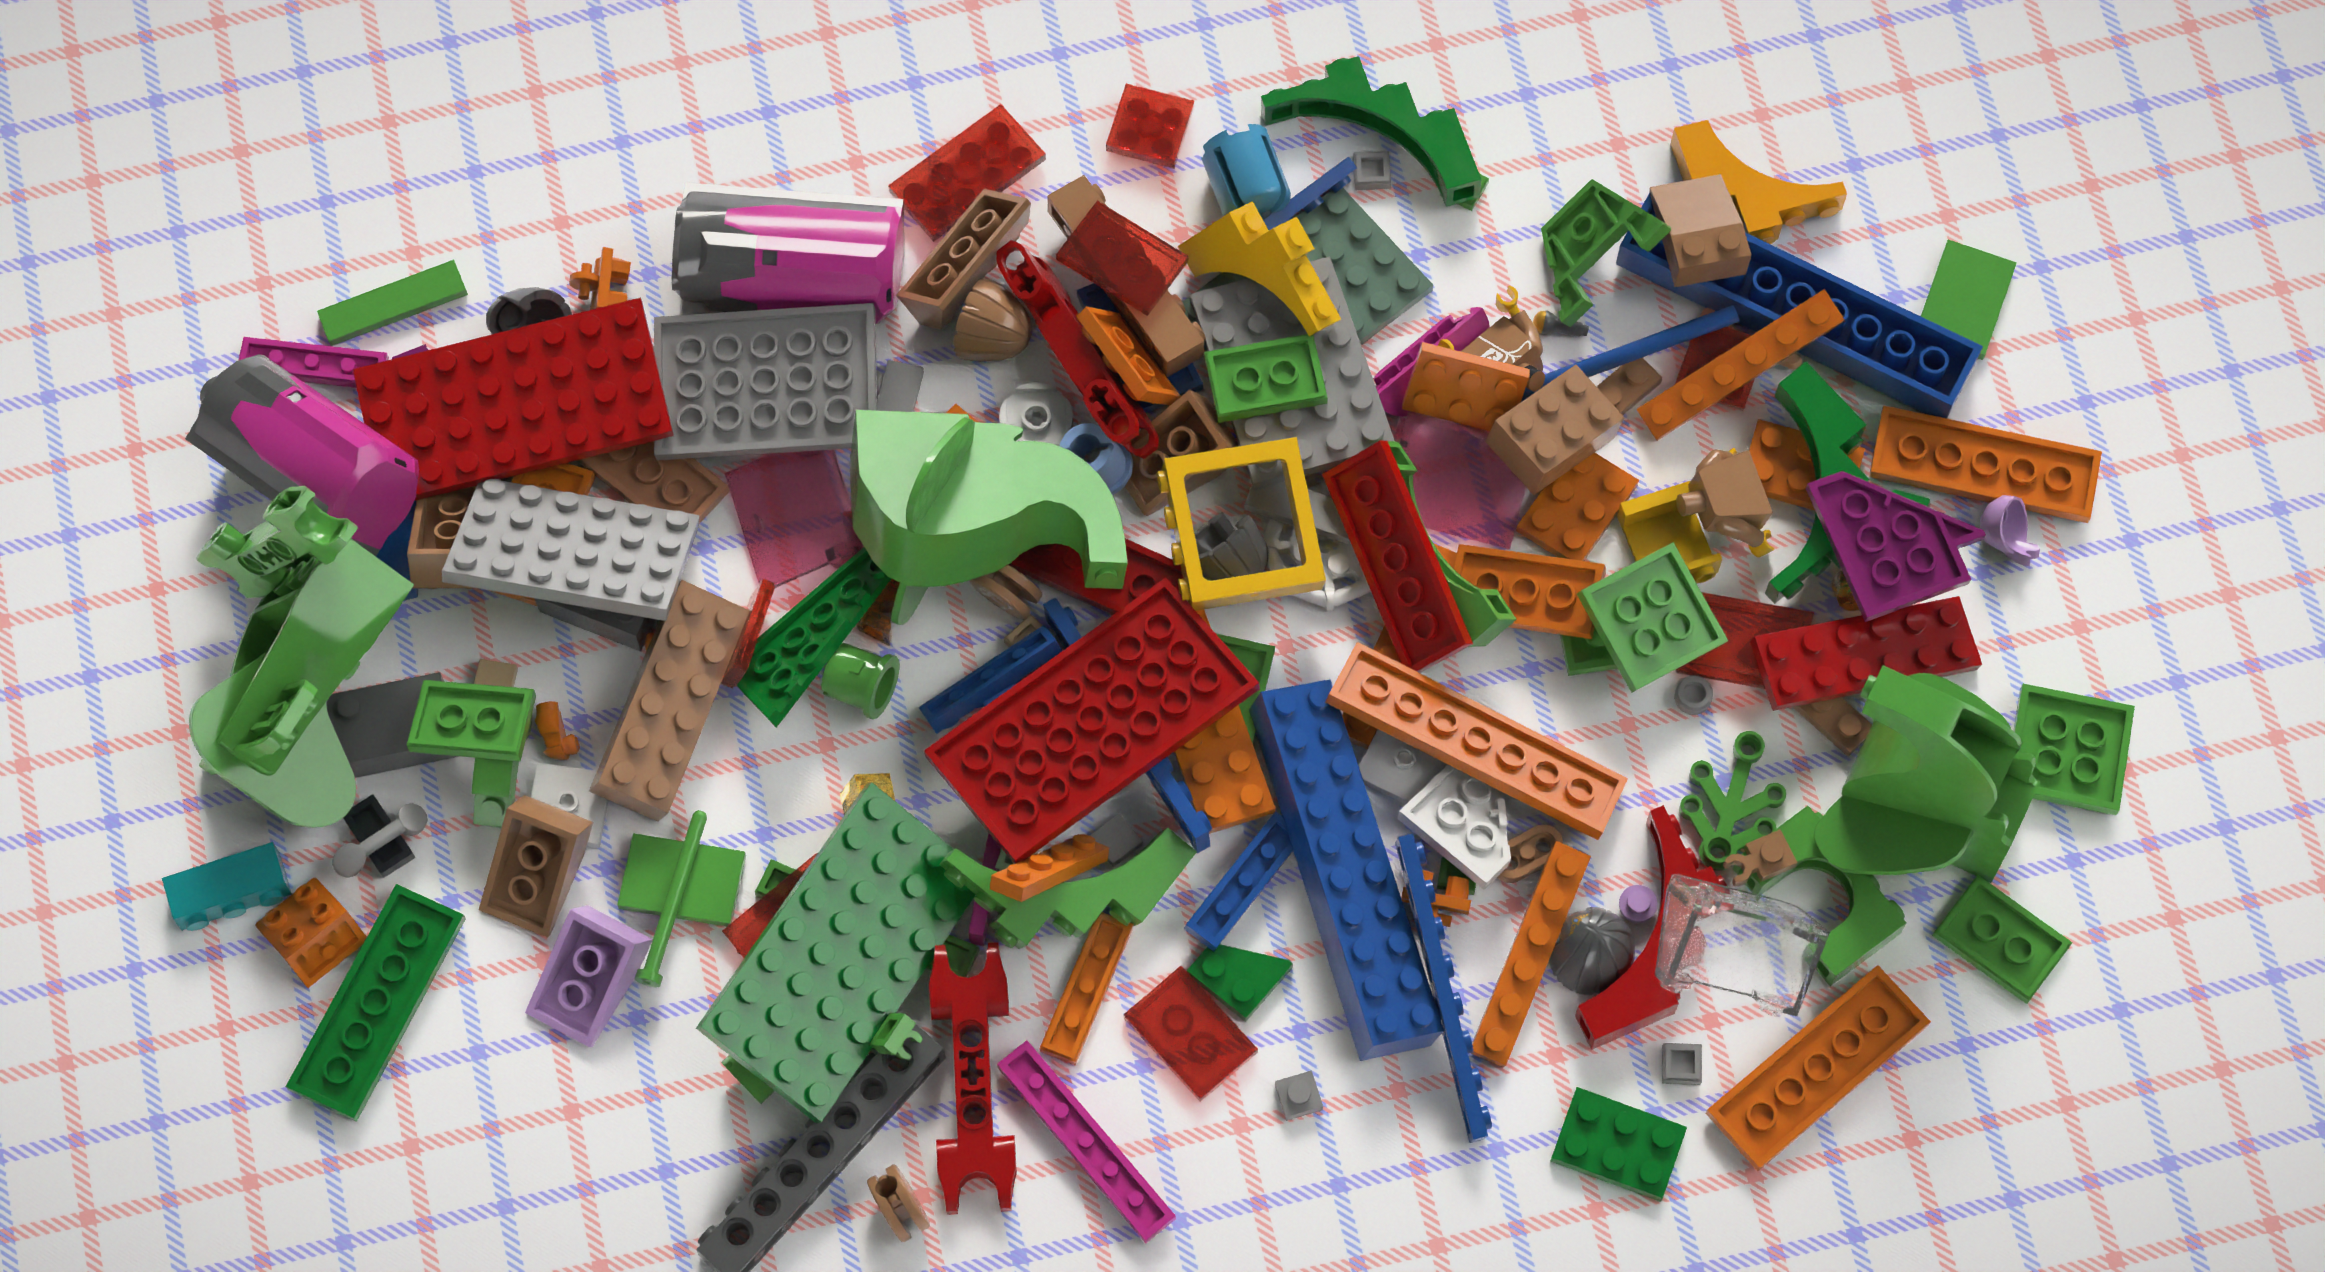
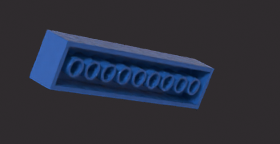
M1649 192L1641 209L1656 217ZM1630 231L1626 233L1619 246L1616 265L1705 308L1717 311L1734 305L1739 318L1738 324L1754 332H1758L1825 289L1845 319V322L1802 348L1798 353L1924 414L1948 418L1983 348L1982 345L1746 232L1751 252L1746 275L1674 287L1662 240L1647 252L1638 245Z
M1331 679L1262 691L1249 708V713L1256 729L1255 732L1281 814L1286 823V830L1292 843L1293 852L1359 1061L1430 1047L1444 1032V1028L1341 710L1325 703L1333 687Z

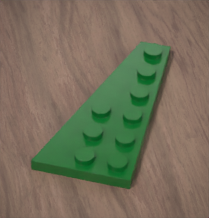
M863 547L731 660L725 675L777 728L892 578L888 577L873 562L865 547Z

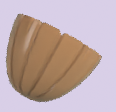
M986 277L978 280L972 287V292H969L966 297L965 306L962 307L964 312L959 314L955 328L957 333L953 339L955 355L963 360L977 362H993L1013 358L1026 349L1031 339L1032 326L1028 313L1021 302L1003 285Z

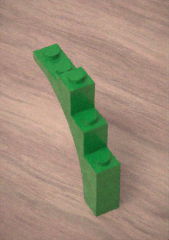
M1359 56L1349 59L1340 58L1331 64L1325 65L1324 79H1310L1301 85L1287 89H1274L1261 96V116L1265 126L1297 117L1331 118L1358 124L1391 139L1410 153L1428 172L1436 184L1446 207L1480 198L1482 179L1455 109L1434 110L1426 116L1420 117L1407 82L1396 85L1386 84L1378 90L1372 91Z
M1807 361L1804 362L1778 384L1774 397L1790 414L1801 431L1813 462L1815 479L1818 480L1844 471L1869 482L1870 479L1848 457L1863 443L1862 435L1867 424ZM1816 511L1810 536L1796 560L1768 583L1765 595L1774 604L1783 597L1787 600L1793 598L1804 587L1802 581L1811 574L1815 577L1819 576L1832 562L1841 569Z

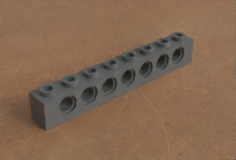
M916 1024L912 1030L918 1032L923 1040L921 1043H914L909 1038L904 1041L903 1048L912 1057L908 1060L909 1065L903 1071L896 1072L888 1067L889 1063L894 1058H897L894 1055L880 1054L879 1052L877 1054L871 1052L867 1055L858 1068L859 1074L847 1084L824 1120L816 1124L809 1118L805 1124L807 1130L799 1139H790L778 1154L780 1159L771 1169L765 1167L756 1175L751 1184L753 1186L751 1191L744 1198L738 1196L731 1202L725 1211L727 1217L717 1227L712 1225L701 1235L698 1240L700 1246L696 1249L700 1259L715 1272H751L946 1059L944 1048ZM869 1086H878L883 1090L882 1095L875 1100L865 1099L862 1093ZM844 1114H851L857 1118L856 1123L848 1129L837 1127V1119ZM817 1143H825L830 1146V1150L824 1157L815 1158L809 1154L811 1147ZM796 1171L803 1175L802 1182L795 1187H788L783 1184L784 1177L790 1172ZM770 1200L777 1204L776 1210L769 1216H760L756 1213L757 1206L763 1201ZM743 1229L750 1233L748 1241L743 1245L736 1246L729 1242L731 1234L736 1230Z

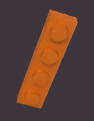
M1085 834L1074 835L1062 843L1055 844L1049 849L1031 855L1021 862L992 874L989 889L1023 902L1107 862L1110 847L1096 842V839L1092 836Z

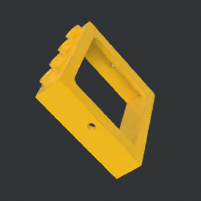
M1297 437L1164 458L1162 471L1157 472V482L1160 494H1167L1169 507H1164V517L1167 529L1174 530L1176 543H1171V553L1174 565H1181L1183 579H1178L1179 593L1182 595V600H1187L1195 611L1323 589L1326 577ZM1281 460L1302 566L1213 581L1206 580L1202 575L1184 478L1191 474Z

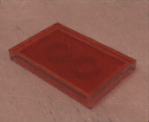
M1097 200L1057 252L1056 260L1148 316L1186 266L1189 256Z
M1179 966L1123 1014V1019L1199 1102L1203 1101L1258 1053V1048L1182 966Z

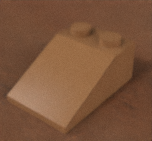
M1721 174L1649 188L1656 218L1669 225L1672 229L1662 239L1674 287L1746 275L1751 252L1742 220Z
M1188 390L1151 421L1158 434V449L1145 459L1131 454L1133 459L1132 475L1125 488L1144 516H1149L1169 505L1167 494H1160L1157 482V472L1162 471L1164 458L1239 446L1225 423H1218L1215 408L1207 397ZM1141 429L1139 435L1131 440L1135 449H1141L1148 443V432L1145 429ZM1227 469L1187 475L1184 478L1186 494L1217 478Z
M476 486L417 500L407 551L411 583L414 584L413 588L474 589L473 587L442 582V569Z
M526 795L515 801L506 810L478 910L548 938L553 931L584 857L594 822Z

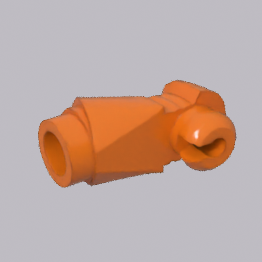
M548 701L537 704V713L534 721L546 746V750L543 753L551 759L569 760L570 755H575L579 752L580 744L575 735L570 734L566 736L558 702Z

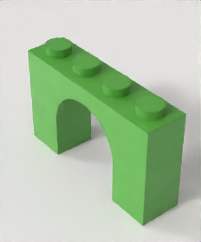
M1806 806L1772 831L1775 832L1781 829L1798 862L1796 867L1762 882L1757 873H1753L1745 885L1758 898L1789 874L1804 869L1822 871L1840 883L1848 898V917L1814 943L1806 955L1808 961L1831 987L1899 936L1907 922L1904 920L1905 914L1901 907L1894 900L1888 901L1879 890L1880 884L1874 875L1843 872L1830 865L1820 852L1814 838L1816 825L1823 815L1819 812L1814 813L1809 806ZM1734 865V872L1737 875H1741L1743 873L1742 869Z

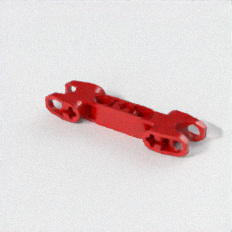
M1010 240L997 250L996 253L998 268L1007 284L1031 312L1037 327L1077 389L1083 395L1086 407L1105 435L1115 443L1124 446L1134 456L1145 459L1156 451L1159 446L1158 434L1141 405L1125 392L1118 373L1113 372L1106 366L1102 359L1104 354L1100 348L1092 344L1082 333L1083 325L1076 317L1079 313L1071 304L1068 292L1050 266L1039 257L1033 256L1022 244ZM1014 251H1020L1024 257V262L1019 264L1016 270L1008 269L1006 265L1007 257ZM1139 429H1145L1149 434L1148 443L1141 449H1135L1131 440L1139 435Z
M988 942L987 959L984 969L978 975L969 978L958 976L950 969L946 945H935L934 962L929 981L931 1020L952 1019L957 1138L936 1139L937 1173L944 1192L947 1215L958 1214L961 1188L969 1180L975 1178L988 1179L994 1184L998 1192L1001 1212L1012 1211V1196L1017 1175L1015 1135L994 1136L988 1017L1009 1016L1008 983L1000 957L999 942ZM975 1031L982 1036L981 1042L975 1047L964 1046L960 1041L966 1032ZM968 1060H976V1069L979 1076L976 1085H969L967 1079L970 1074ZM974 1107L980 1108L986 1113L984 1120L975 1125L969 1124L964 1119L965 1113Z

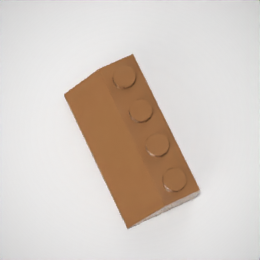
M988 189L982 190L896 295L920 325L942 330L945 325L952 321L955 312L964 303L969 292H972V287L980 279L982 280L988 272L997 266V250L1010 240L1017 241L1020 233L1029 223L1031 202L1027 198Z

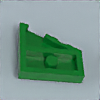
M1220 944L1215 952L1207 947L1187 969V975L1244 1022H1247L1292 970L1293 963L1287 959Z

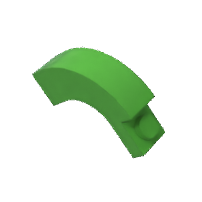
M531 717V721H530V725H529V729H528V733H527L526 740H527V738L529 737V735L531 734V729H532V717ZM475 758L471 794H475L473 824L502 828L506 810L515 802L519 761Z

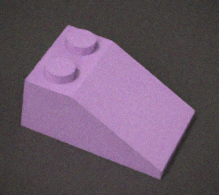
M589 905L570 909L525 1013L588 1047H593L634 981L637 969L641 968L653 939Z

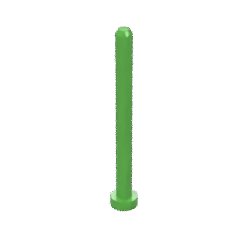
M697 810L692 815L644 969H637L634 978L640 984L655 988L661 986L663 976L659 974V970L707 821V815L704 811Z

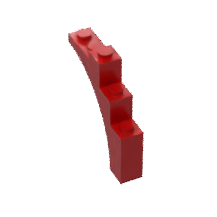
M1664 805L1650 810L1646 821L1656 847L1661 875L1660 908L1655 928L1644 950L1627 972L1605 991L1578 1005L1575 1018L1591 1050L1675 1014L1679 1005L1678 1000L1681 997L1672 978L1667 979L1666 976L1700 962L1705 942L1700 930L1696 926L1691 927V925L1724 911L1728 901L1727 897L1730 895L1724 878L1721 875L1716 876L1712 866L1697 872L1696 869L1699 868L1696 855L1690 847L1685 848L1680 838V835H1682L1680 824L1674 814H1668Z

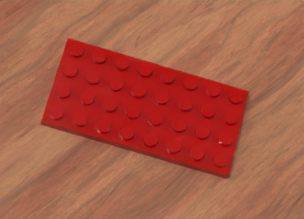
M641 297L353 369L364 424L418 460L419 475L414 501L476 486L478 483L489 479L500 480L674 436Z
M1165 577L923 751L926 759L1012 862L1016 864L1030 857L1260 690V686L1255 677L1187 600H1182V595Z

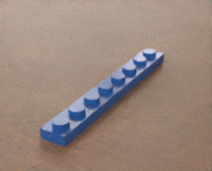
M1056 597L1043 604L1046 622L1064 649L1082 637L1076 629L1079 626L1078 621L1069 606L1063 608ZM1166 757L1145 772V774L1198 854L1211 847L1209 832L1212 831V826L1202 810L1195 811L1190 803L1193 798L1188 787L1182 780L1178 783L1170 773L1174 771L1169 758Z
M1413 833L1399 836L1395 846L1431 991L1444 1028L1442 1036L1469 1143L1485 1140L1488 1137L1487 1130L1492 1129L1491 1116L1488 1107H1481L1478 1091L1483 1090L1482 1080L1478 1068H1471L1468 1054L1473 1053L1472 1040L1468 1030L1462 1031L1459 1016L1464 1015L1462 1000L1459 992H1452L1449 978L1454 977V968L1450 955H1443L1440 940L1445 939V932L1441 918H1434L1431 903L1436 902L1434 887L1431 879H1424L1421 867L1426 865L1425 851L1421 842L1415 843Z

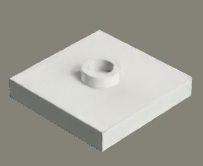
M1378 729L1359 764V769L1365 785L1407 804L1445 768L1446 763Z
M537 763L531 798L594 822L587 847L600 848L609 800L589 792L597 771Z

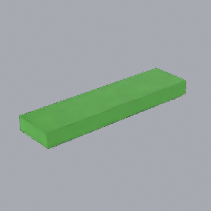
M453 259L317 310L329 344L333 346L467 296L468 293Z

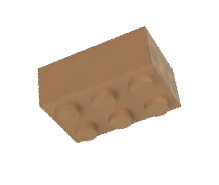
M1574 365L1496 419L1485 442L1528 490L1535 495L1612 441L1625 417L1577 365Z

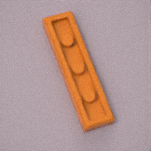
M1104 912L1092 924L1040 1045V1052L1076 1066L1134 929V924L1129 923L1128 926H1125Z

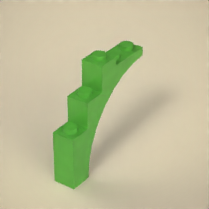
M1167 827L1158 832L1137 855L1118 868L1097 877L1060 883L1023 902L990 890L991 875L997 873V871L979 864L957 848L950 851L939 865L946 870L944 875L950 882L960 888L965 885L976 894L974 900L982 908L989 912L993 910L998 912V915L990 924L996 930L994 936L1008 948L1012 949L1015 946L1021 949L1029 944L1049 917L1054 919L1052 925L1060 933L1067 937L1073 935L1076 938L1088 931L1107 905L1111 908L1109 911L1111 916L1125 926H1128L1129 923L1134 924V926L1142 923L1197 851Z

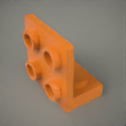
M316 877L298 887L292 895L277 907L269 910L255 924L260 933L285 959L307 988L311 987L361 947L367 938L349 912Z

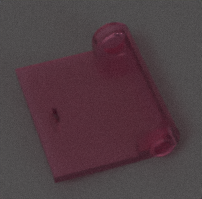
M1411 411L1408 412L1406 418L1399 417L1394 438L1401 439L1400 445L1418 470L1413 475V487L1418 510L1425 528L1510 550L1526 486L1485 442L1490 431Z
M835 449L770 453L724 473L761 592L770 591L827 565L839 569L864 547L852 526L851 499ZM760 518H761V521H762V524H763V527H764V531H763L762 526H761V523H760Z

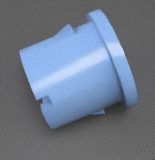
M1082 423L1074 426L1065 433L1060 442V447L1070 450L1083 460L1093 449L1108 447L1109 449L1101 450L1097 459L1089 463V465L1101 476L1112 495H1115L1126 486L1132 475V455L1124 446L1109 439L1099 425Z

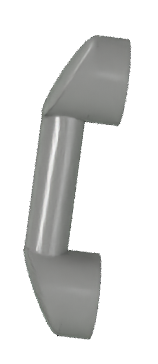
M405 804L397 813L396 820L359 844L347 843L341 846L333 856V869L342 877L350 878L356 876L363 868L366 857L402 833L408 836H415L421 833L428 822L426 811L417 804Z

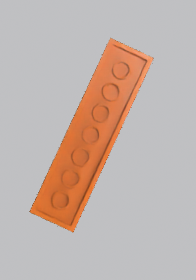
M1359 642L1355 644L1325 702L1596 840H1599L1628 780L1625 776Z

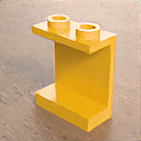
M1690 481L1620 503L1617 518L1635 562L1674 542L1696 583L1707 582L1719 572L1723 560L1720 553L1712 554L1697 515L1681 516L1677 509V495L1689 492L1688 484Z

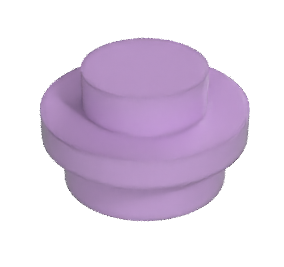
M1629 886L1620 896V912L1631 922H1646L1654 916L1657 910L1656 895L1646 886Z

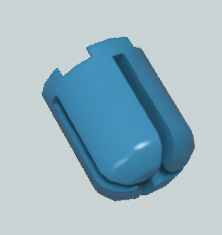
M1247 124L1249 127L1248 131L1228 135L1227 130H1224L1211 137L1203 145L1205 153L1201 160L1223 216L1252 201L1262 219L1271 213L1283 210L1291 199L1290 188L1265 127L1259 124Z

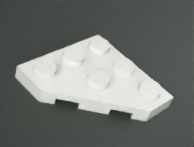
M1447 765L1399 811L1397 819L1483 890L1509 866L1511 854L1510 845H1508L1507 816L1503 793L1468 774Z

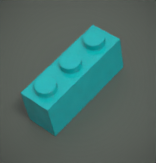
M273 841L161 878L173 920L181 931L186 929L188 931H197L207 927L210 921L222 917L226 919L237 918L245 914L246 909L258 905L264 907L273 906L283 901V897L292 895L280 852Z

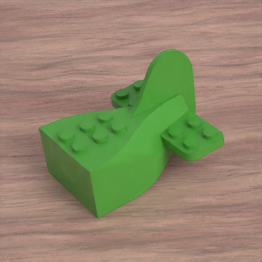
M352 539L338 553L336 559L327 565H324L309 553L285 565L287 571L282 580L269 594L262 597L248 620L235 655L230 677L199 697L193 704L189 714L190 736L197 752L202 758L199 767L211 775H219L277 817L300 827L320 828L334 824L344 818L354 804L356 796L355 776L328 716L326 701L344 679L349 680L360 666L361 662L359 660L373 646L380 633L414 586L413 583Z

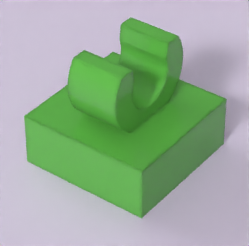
M889 1013L869 1045L880 1054H889L899 1059L910 1060L912 1056L904 1050V1041L909 1038L914 1043H921L923 1039L918 1032L912 1030L916 1022L909 1016L902 1013Z

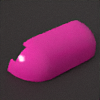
M1472 307L1470 308L1471 314L1464 315L1455 320L1452 315L1443 318L1375 375L1373 379L1385 412L1398 417L1415 414V412L1403 410L1402 404L1422 342L1438 346L1441 339H1447L1453 344L1454 350L1461 352L1490 327L1488 317L1483 308Z

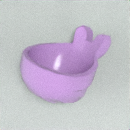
M2002 495L1990 502L1980 518V529L1984 530L1986 534L1983 540L2003 552L2006 557L2017 564L2030 566L2031 559L2039 558L2040 548L2037 544L2027 543L2028 521L2022 498Z

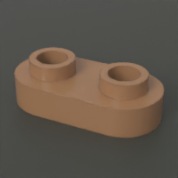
M1541 824L1510 839L1508 845H1510L1511 860L1517 864V868L1513 870L1505 869L1497 878L1505 883H1516L1543 869L1555 841L1563 843L1560 832L1553 826ZM1544 842L1548 844L1550 849L1547 852H1541L1536 848V845Z

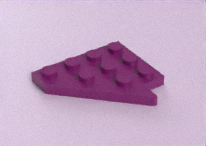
M1844 471L1807 484L1806 491L1865 622L1966 586L1971 582L1972 579L1958 549L1982 541L1986 536L1984 530Z

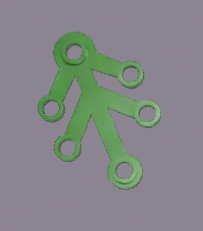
M1754 731L1740 733L1734 742L1733 754L1737 758V762L1726 797L1713 776V768L1710 763L1700 760L1695 762L1690 769L1689 778L1691 782L1701 786L1719 817L1716 832L1702 812L1703 802L1698 796H1685L1679 806L1680 815L1692 822L1702 840L1699 846L1701 862L1706 867L1712 866L1714 871L1726 870L1723 863L1728 856L1737 854V851L1743 849L1746 843L1765 836L1758 831V826L1767 825L1771 832L1777 828L1776 823L1771 818L1761 817L1756 820L1752 828L1731 836L1734 823L1766 807L1778 808L1783 805L1786 799L1787 792L1784 786L1779 783H1770L1765 787L1764 791L1741 802L1751 765L1760 760L1765 749L1763 738ZM1745 745L1751 746L1755 753L1745 755L1741 747ZM1702 768L1707 771L1708 776L1706 778H1699L1695 775L1694 771ZM1772 790L1779 792L1781 799H1770L1768 792ZM1689 802L1694 803L1698 810L1693 813L1688 812L1684 805ZM1713 848H1720L1724 852V857L1715 858L1712 856L1711 850Z

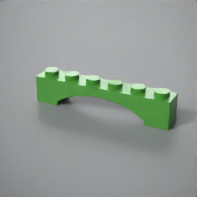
M1388 441L1421 519L1413 487V475L1418 470L1399 442ZM1425 528L1473 644L1469 647L1487 646L1517 620L1497 589H1480L1458 574L1437 550Z

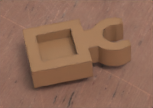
M1781 829L1746 843L1744 850L1747 855L1732 854L1725 859L1723 866L1726 869L1736 865L1742 869L1743 873L1737 875L1732 880L1733 886H1742L1753 873H1757L1762 882L1795 868L1798 862Z

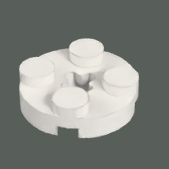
M1031 382L1019 386L1008 399L1006 397L1000 407L999 420L1000 423L1018 426L1023 429L1022 437L1016 441L1047 442L1060 446L1065 433L1073 428V411L1066 396L1064 398L1062 394L1057 392V388L1047 383ZM1033 412H1040L1041 418H1047L1039 426H1033L1026 419L1032 418Z

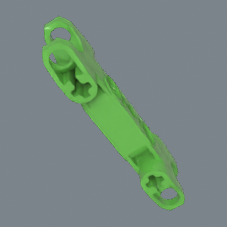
M306 486L289 487L275 497L264 512L263 519L266 521L257 525L254 529L242 534L227 522L219 525L196 557V560L206 568L214 567L232 576L239 584L237 591L246 598H261L269 594L279 584L287 571L285 565L293 562L295 559L309 553L324 565L333 562L338 553L348 544L358 527L348 518H336L322 511L313 501L315 493Z

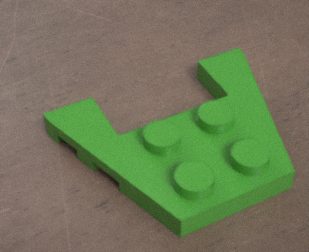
M1591 179L1541 228L1548 266L1553 269L1556 281L1553 284L1554 294L1560 300L1561 310L1558 311L1559 318L1562 323L1569 327L1576 323L1593 306L1578 279L1594 266L1615 243L1630 231L1638 245L1649 252L1672 230L1663 221L1594 179Z

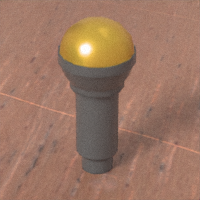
M1548 310L1538 312L1533 318V324L1540 335H1549L1555 332L1578 337L1588 335L1589 326L1576 322L1569 327L1562 323L1558 316H1555Z

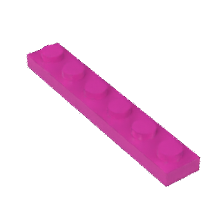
M1028 1040L997 1063V1068L1145 1244L1176 1220V1215Z

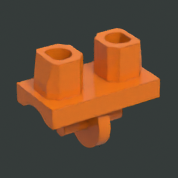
M602 247L601 257L595 260L594 273H592V264L582 263L581 271L570 275L569 285L579 290V299L588 300L589 293L592 291L590 310L627 301V293L610 290V282L626 285L630 275L631 262L613 257V248Z
M1422 870L1424 879H1431L1432 881L1434 873ZM1449 876L1445 895L1435 893L1436 902L1431 903L1434 918L1440 917L1443 926L1451 927L1452 916L1440 914L1438 909L1469 915L1472 901L1468 900L1469 879ZM1403 887L1402 902L1410 904L1406 887Z

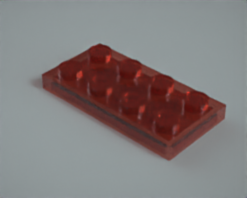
M1000 104L889 184L888 189L895 199H903L905 211L934 242L954 226L983 189L1003 192L1046 160V153L1005 107Z

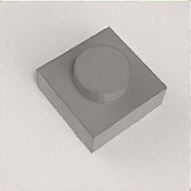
M1312 1070L1275 1081L1274 1085L1286 1121L1323 1110L1324 1106Z

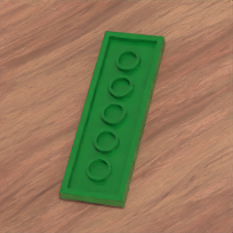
M396 884L286 1084V1089L357 1122L466 920L464 914Z

